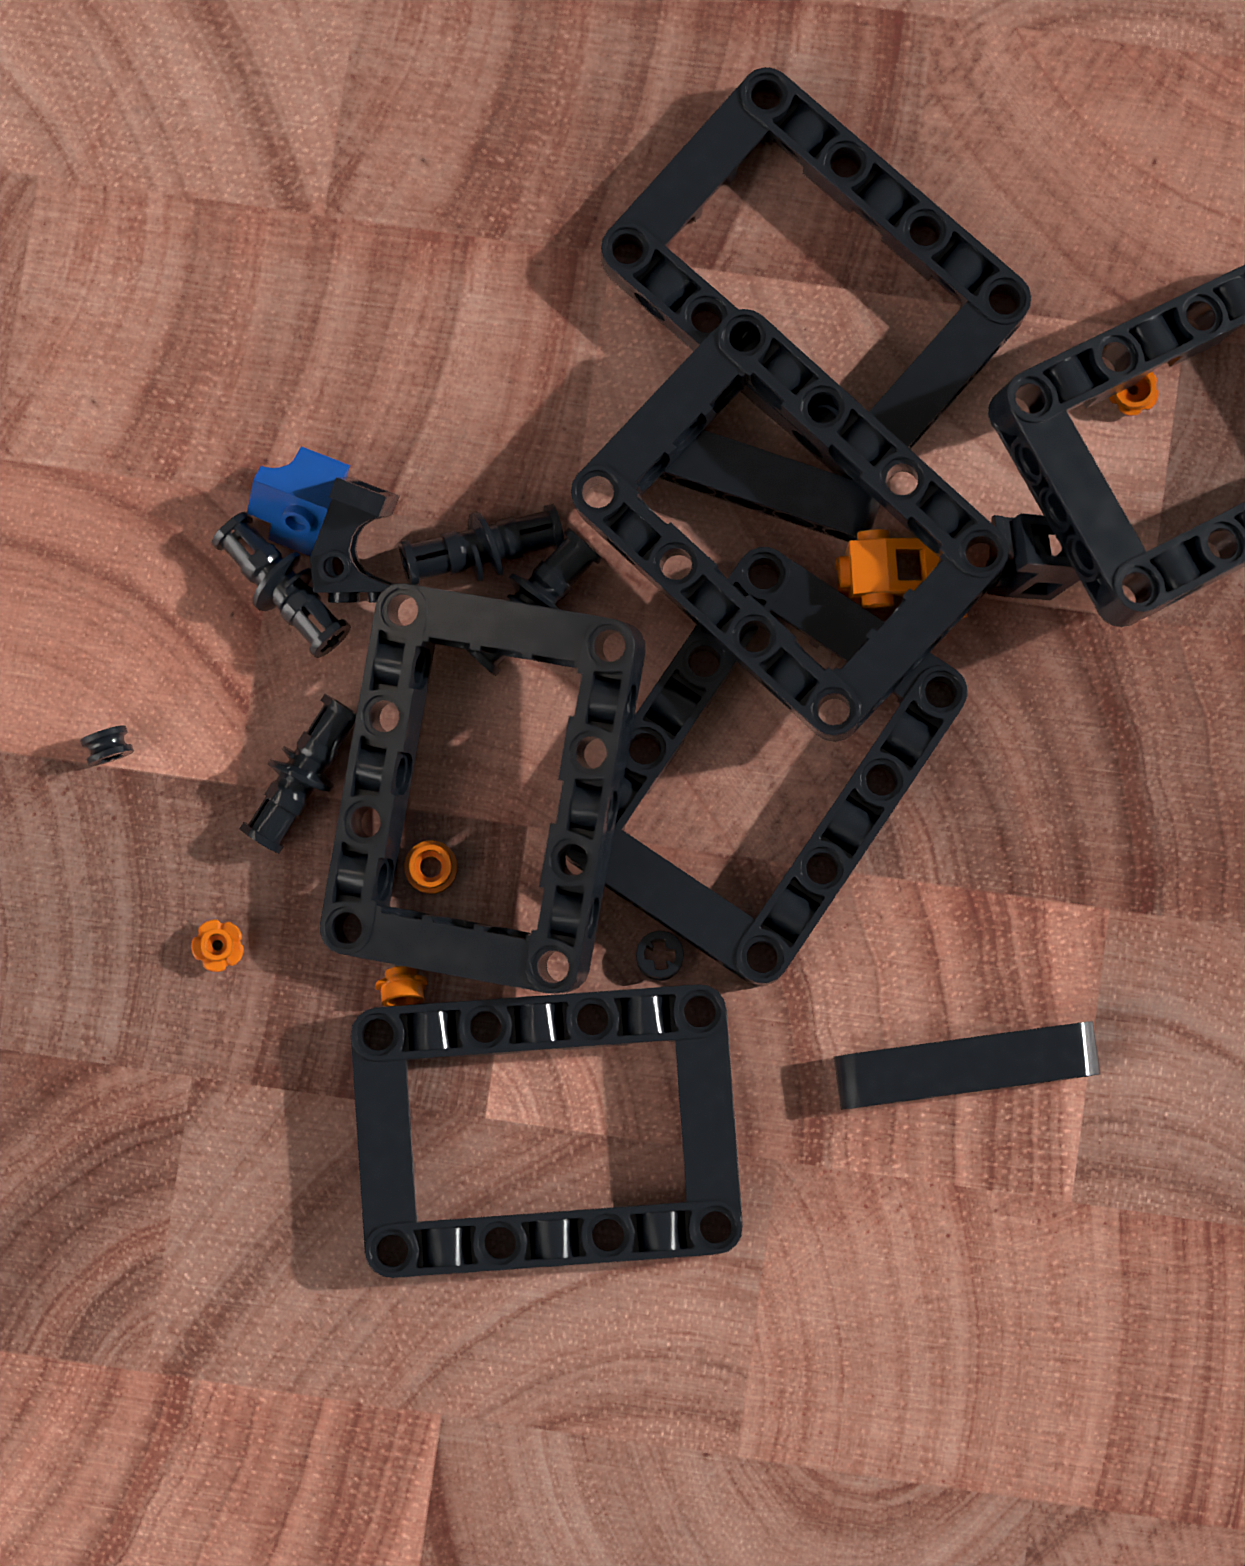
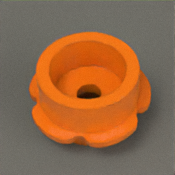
M1151 371L1137 384L1133 385L1138 389L1137 394H1130L1127 388L1109 397V401L1112 404H1117L1118 410L1128 416L1139 415L1144 409L1150 410L1156 404L1159 397V391L1156 389V376Z
M213 919L204 922L198 928L199 934L192 939L191 950L194 958L203 962L202 965L205 969L212 972H222L226 969V966H234L241 960L244 947L240 942L242 933L236 925L231 922L220 923L219 920ZM216 940H220L223 943L221 950H214L213 943Z
M398 966L387 969L384 972L385 978L378 980L375 984V989L380 990L383 1006L417 1005L424 1002L423 989L428 984V980L422 975H417L416 968Z

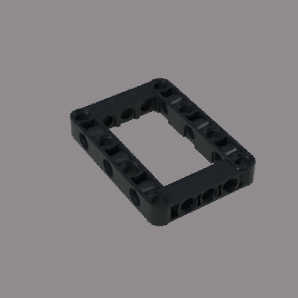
M764 67L756 69L746 76L741 84L612 227L607 230L602 239L601 262L604 272L615 284L694 351L711 333L701 332L693 326L691 320L697 313L703 311L712 312L722 322L726 316L739 309L675 255L668 246L691 219L696 222L700 218L703 206L725 181L730 184L736 178L738 167L759 143L763 146L766 143L772 146L775 142L803 167V174L849 214L854 210L882 235L881 241L923 278L927 281L931 278L934 279L961 303L960 310L869 411L911 449L1021 326L1031 304L1032 296L1029 286L1017 273L784 73L775 68ZM760 91H771L776 94L780 102L772 109H761L754 104L752 97ZM848 158L857 165L858 172L851 177H840L833 172L830 165L836 159ZM916 226H927L935 232L937 241L928 246L919 245L912 240L909 231ZM625 243L633 244L640 249L642 255L636 262L624 264L617 261L613 256L615 248ZM998 293L1007 294L1014 300L1016 310L1007 315L999 314L990 306L989 298ZM740 331L733 337L731 345L741 352L752 351L759 344L760 337L753 331ZM748 383L740 391L834 474L852 479ZM820 401L811 407L809 416L817 423H828L836 418L839 410L835 404L829 401Z
M1245 265L1019 373L992 397L988 405V417L992 427L998 433L1095 605L1097 613L1105 622L1112 626L1126 627L1133 625L1245 567V502L1146 552L1068 412L1084 404L1085 408H1088L1137 384L1154 369L1168 363L1169 367H1172L1219 344L1236 329L1244 326ZM1187 317H1189L1195 322L1198 330L1192 327V325L1188 322ZM1102 357L1111 362L1115 371H1112L1104 364ZM1016 398L1022 400L1028 406L1030 413L1021 410L1017 405ZM1208 542L1217 548L1220 558L1211 552ZM1122 585L1128 587L1133 592L1135 602L1127 598Z
M748 309L733 311L724 318L576 475L571 487V496L575 508L590 527L810 730L826 741L837 742L846 740L859 729L996 581L1001 578L1006 570L1009 553L1007 539L999 529L764 316ZM748 330L756 333L760 337V342L752 351L741 352L731 345L733 337L740 331ZM747 383L940 558L939 563L928 577L915 590L909 589L903 595V600L894 613L877 630L872 628L866 634V640L863 645L840 669L835 667L832 671L829 667L825 669L799 645L797 638L750 594L746 597L726 579L720 572L718 565L674 524L671 522L669 524L665 523L641 499L645 491ZM829 401L836 405L839 412L831 422L817 423L809 416V410L817 402ZM897 472H908L917 480V486L909 494L897 495L888 488L887 481ZM599 484L608 485L614 490L612 500L606 506L596 508L585 502L586 494L590 488ZM984 543L991 546L997 556L994 563L983 568L972 565L966 557V552L974 544ZM676 555L685 556L692 562L688 575L678 580L670 579L662 572L665 562L670 557ZM761 627L770 634V642L762 651L750 652L740 644L741 636L749 628ZM839 699L847 704L850 712L844 722L838 725H829L822 721L819 717V709L827 700Z
M758 547L750 550L742 557L727 579L746 597L750 594L771 615L780 617L807 635L810 639L809 644L817 649L821 645L846 662L863 645L866 640V634L872 628L877 630L884 623V621L778 550L770 547ZM767 565L776 572L778 581L771 588L759 589L750 582L748 578L749 571L755 566ZM696 625L634 716L629 749L635 740L649 738L658 745L660 754L650 764H639L631 758L628 750L605 887L746 982L755 986H767L776 982L799 952L966 702L968 686L964 677L956 669L932 653H929L892 692L898 697L897 702L900 706L757 918L754 919L624 831L628 820L646 794L649 795L683 745L685 737L705 707H709L738 664L734 658ZM759 627L749 628L743 633L740 644L744 649H746ZM700 651L710 652L717 658L719 668L713 675L701 677L690 669V658ZM933 682L947 684L953 693L952 704L944 708L931 705L925 696L926 686ZM874 769H884L893 776L895 788L890 794L885 796L876 795L868 789L866 775ZM572 847L566 855V859L571 864L584 871L588 863L586 853L576 851ZM816 856L829 858L836 868L835 878L826 884L813 882L806 871L807 862ZM766 944L775 951L777 963L771 971L759 973L749 966L747 952L752 946Z
M406 583L394 584L386 588L379 595L374 611L320 919V935L324 944L331 951L352 957L547 994L571 992L578 989L586 981L591 966L646 653L645 640L635 626L614 618ZM413 598L418 606V614L411 624L404 626L399 620L398 610L404 600ZM619 632L625 640V651L619 659L610 662L603 653V644L609 635ZM435 644L577 668V673L582 674L575 716H569L558 780L563 781L557 819L556 823H550L539 887L544 888L538 927L537 930H531V933L390 906ZM393 703L399 711V721L394 729L387 732L380 723V714L386 705ZM598 738L604 743L607 756L599 767L593 769L587 764L584 758V751L590 741ZM374 808L381 818V825L379 831L374 836L369 837L363 831L362 817L367 810ZM575 845L581 846L588 856L586 868L578 875L569 871L566 865V855ZM352 913L362 923L361 935L355 942L349 941L343 932L344 921ZM556 951L562 953L569 963V971L562 981L554 980L547 970L549 957Z
M695 984L376 1007L365 1010L354 1021L351 1029V1048L364 1248L368 1265L382 1277L402 1278L718 1255L730 1251L739 1242L742 1236L743 1220L727 1008L724 998L712 987ZM705 998L713 1005L715 1016L708 1026L694 1027L685 1019L684 1007L691 999ZM595 1005L605 1010L608 1015V1025L604 1031L596 1035H588L581 1031L577 1024V1018L583 1008ZM483 1013H492L499 1018L501 1023L500 1034L495 1040L488 1043L475 1040L471 1033V1024L474 1018ZM375 1021H386L393 1028V1041L386 1049L380 1051L370 1049L364 1038L367 1027ZM669 1041L675 1043L686 1202L419 1221L415 1196L416 1162H414L411 1135V1120H413L408 1090L409 1061L435 1057L460 1058L516 1054L523 1051L547 1049L571 1050L627 1046V1044ZM713 1211L725 1214L731 1225L728 1237L718 1243L708 1242L700 1232L702 1218ZM612 1219L623 1228V1241L614 1250H602L593 1241V1228L601 1220ZM496 1227L509 1229L516 1239L515 1250L509 1257L503 1259L492 1256L487 1251L485 1245L488 1233ZM388 1235H398L407 1243L408 1255L399 1266H389L379 1256V1245Z

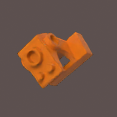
M884 529L861 531L857 533V540L849 541L844 556L835 558L836 571H838L839 581L837 591L855 603L862 602L863 608L890 607L894 605V596H903L909 589L915 590L934 570L940 558L918 538H889V531ZM896 554H909L919 557L921 580H898Z

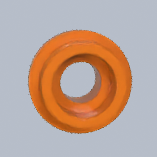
M433 840L423 841L415 845L408 852L404 863V871L409 883L416 890L426 894H436L446 890L454 882L458 870L457 860L452 850L447 845ZM428 858H435L441 863V871L435 877H426L422 874L421 865Z

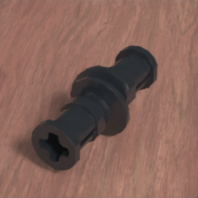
M554 504L545 505L543 512L518 518L511 516L499 519L496 523L488 525L481 513L476 511L469 515L466 531H451L441 534L438 538L410 544L408 540L400 541L399 552L408 584L419 586V580L445 573L452 575L464 572L469 567H473L477 581H483L485 563H490L496 574L503 576L501 559L512 560L523 557V554L553 547L555 551L564 541V535Z
M241 512L233 516L216 532L212 539V544L217 550H225L242 568V574L250 582L258 586L253 596V605L259 611H269L278 608L281 617L290 626H294L310 643V652L315 658L323 657L331 652L348 635L351 625L345 619L338 620L321 601V596L313 592V587L307 586L312 580L311 568L304 569L296 574L294 570L301 560L299 553L294 552L283 558L282 553L273 544H269L252 526L253 518L247 512ZM241 538L254 550L255 553L253 555H250L238 542ZM310 614L325 628L323 632H320L308 619Z
M568 528L564 532L567 536L566 539L545 561L542 560L535 567L528 580L513 573L509 576L516 593L514 595L509 594L507 598L513 602L559 609L555 603L565 598L573 589L571 586L593 562L599 564L603 558L571 528ZM467 650L495 676L501 671L498 667L499 664L507 657Z
M324 694L320 701L324 705L308 731H304L297 741L296 750L293 751L283 746L282 750L289 758V761L285 763L270 759L268 765L279 776L268 787L264 794L266 797L249 823L243 822L239 828L254 841L278 854L284 847L280 843L295 818L302 814L313 790L317 789L326 792L333 790L334 784L324 772L333 765L339 755L338 750L355 725L357 713L327 694Z

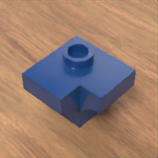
M301 446L294 460L288 465L278 468L260 466L253 479L247 514L271 523L268 540L311 556L332 498H329L335 479L336 477H348L350 465Z

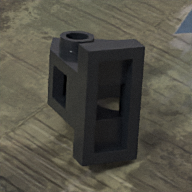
M336 477L329 498H332L310 556L314 593H328L329 603L360 602V592H368V602L377 603L379 595L386 588L395 584L374 576L365 570L359 561L356 548L359 535L367 524L375 519L393 515L400 497L399 495L353 477ZM336 557L340 558L344 565L341 575L333 567Z
M1020 513L1014 518L1000 515L991 517V523L1007 539L1009 553L1006 570L1001 578L987 591V594L1012 598L1052 600L1080 580L1063 549H1061L1057 556H1052L1049 535H1054L1044 515ZM991 546L989 549V559L985 567L994 563L997 558L996 552Z

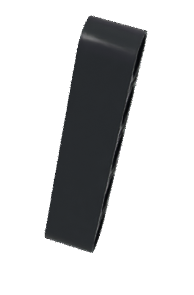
M703 430L659 477V479L846 542L857 540L858 532L872 530L880 504L852 479Z
M1093 1021L834 1056L841 1110L1101 1075Z

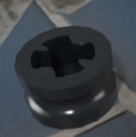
M121 725L100 730L80 740L82 747L88 748L90 751V756L86 759L88 766L106 764L134 752L133 746L124 741V736L128 733L126 726Z
M661 930L650 932L638 944L636 952L637 966L642 974L649 979L656 981L668 980L675 976L682 967L684 957L682 944L670 932ZM665 942L666 951L675 952V961L673 963L666 961L667 969H655L654 961L644 957L647 948L653 951L654 946L652 943Z

